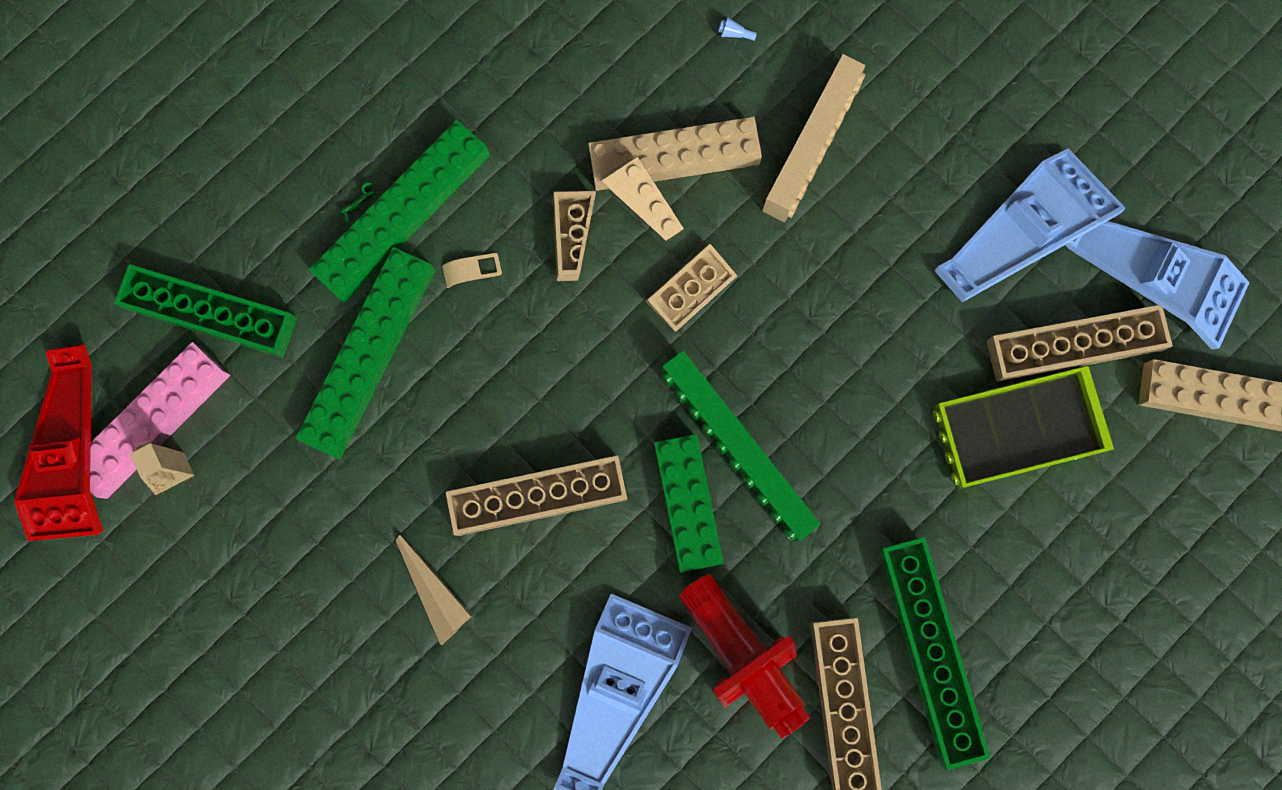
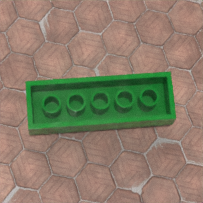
M697 434L655 442L654 447L679 572L724 564Z

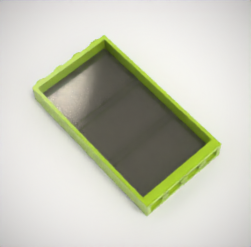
M1089 366L939 403L934 406L935 410H933L934 420L936 423H939L941 430L939 431L940 441L945 444L947 450L945 458L947 463L951 464L953 471L951 479L953 484L957 485V489L1114 449Z

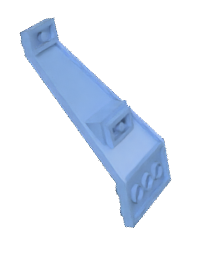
M1068 148L1042 161L951 260L939 265L935 272L961 302H964L1121 214L1125 207Z
M1110 221L1099 225L1066 244L1069 250L1187 322L1211 349L1220 348L1249 285L1248 280L1226 255Z
M610 594L593 634L563 767L553 790L603 789L604 784L676 670L691 632V627ZM606 681H612L613 685H607ZM631 689L634 692V694H628L627 690Z

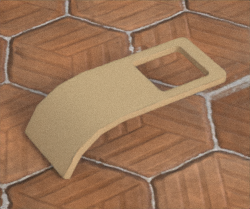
M497 253L458 259L442 266L447 288L461 282L502 274ZM493 257L497 272L482 275L478 260Z

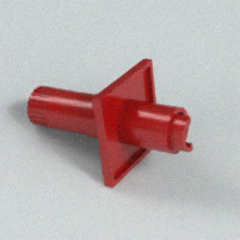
M711 574L699 578L683 590L679 595V599L712 644L716 654L726 666L731 676L729 679L727 677L720 679L715 683L716 688L713 689V692L726 708L745 694L770 730L774 728L781 739L805 724L810 719L802 708L805 703L780 669L797 657L795 643L791 637L787 636L784 638L781 636L772 643L773 647L770 649L766 645L763 646Z

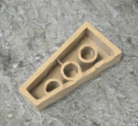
M636 154L601 177V181L665 240H668L684 229Z
M596 191L554 192L553 194L557 281H578Z
M144 443L136 447V451L130 453L141 479L155 495L194 476L183 452L151 443Z

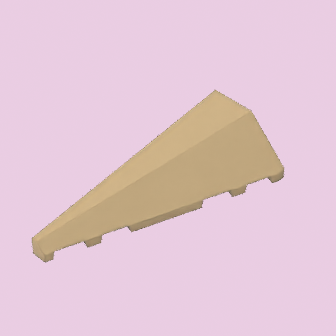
M399 535L396 543L437 639L443 645L473 615L446 587L442 579L405 538Z

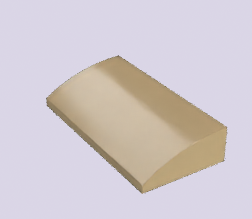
M708 244L645 301L676 332L734 280L737 275L712 245Z

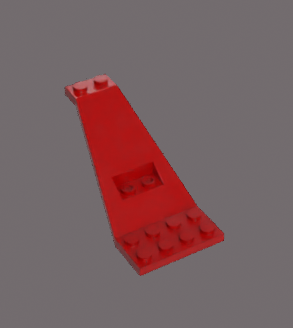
M85 344L49 349L45 353L52 372L14 499L28 541L90 536L103 532L90 492L92 379L90 357Z

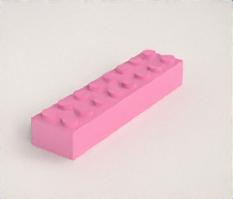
M192 342L91 442L90 492L95 497L108 499L137 470L130 453L136 451V447L144 443L161 446L230 377V374L201 346Z

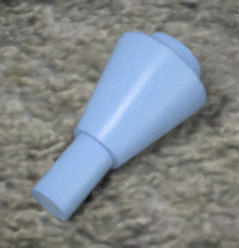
M728 17L725 20H721L718 32H721V37H744L754 41L757 35L756 32L744 29L743 26Z

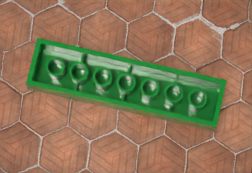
M131 264L128 265L114 302L115 305L124 310L284 358L298 319L289 312Z

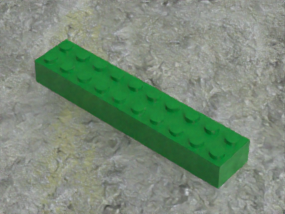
M456 120L328 249L309 271L342 302L346 303L386 262L392 248L399 249L490 156L487 146Z
M395 247L392 248L295 439L332 457L341 459L435 273V269L431 264Z
M684 351L680 352L663 365V377H661L663 382L669 388L672 386L675 389V397L681 404L686 403L689 407L688 413L694 421H700L704 434L708 438L712 436L716 442L714 446L721 455L726 454L730 459L728 461L730 467L735 472L739 471L743 476L741 480L744 485L756 492V500L762 507L764 505L767 506L771 511L768 514L776 524L780 523L784 528L782 532L789 541L798 542L820 526V522Z
M926 537L878 549L941 767L950 770L991 759Z

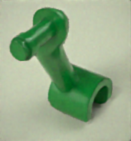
M371 183L363 184L362 195L340 211L344 215L346 223L350 222L348 212L355 210L367 197H374V191L366 192L368 188L373 187Z

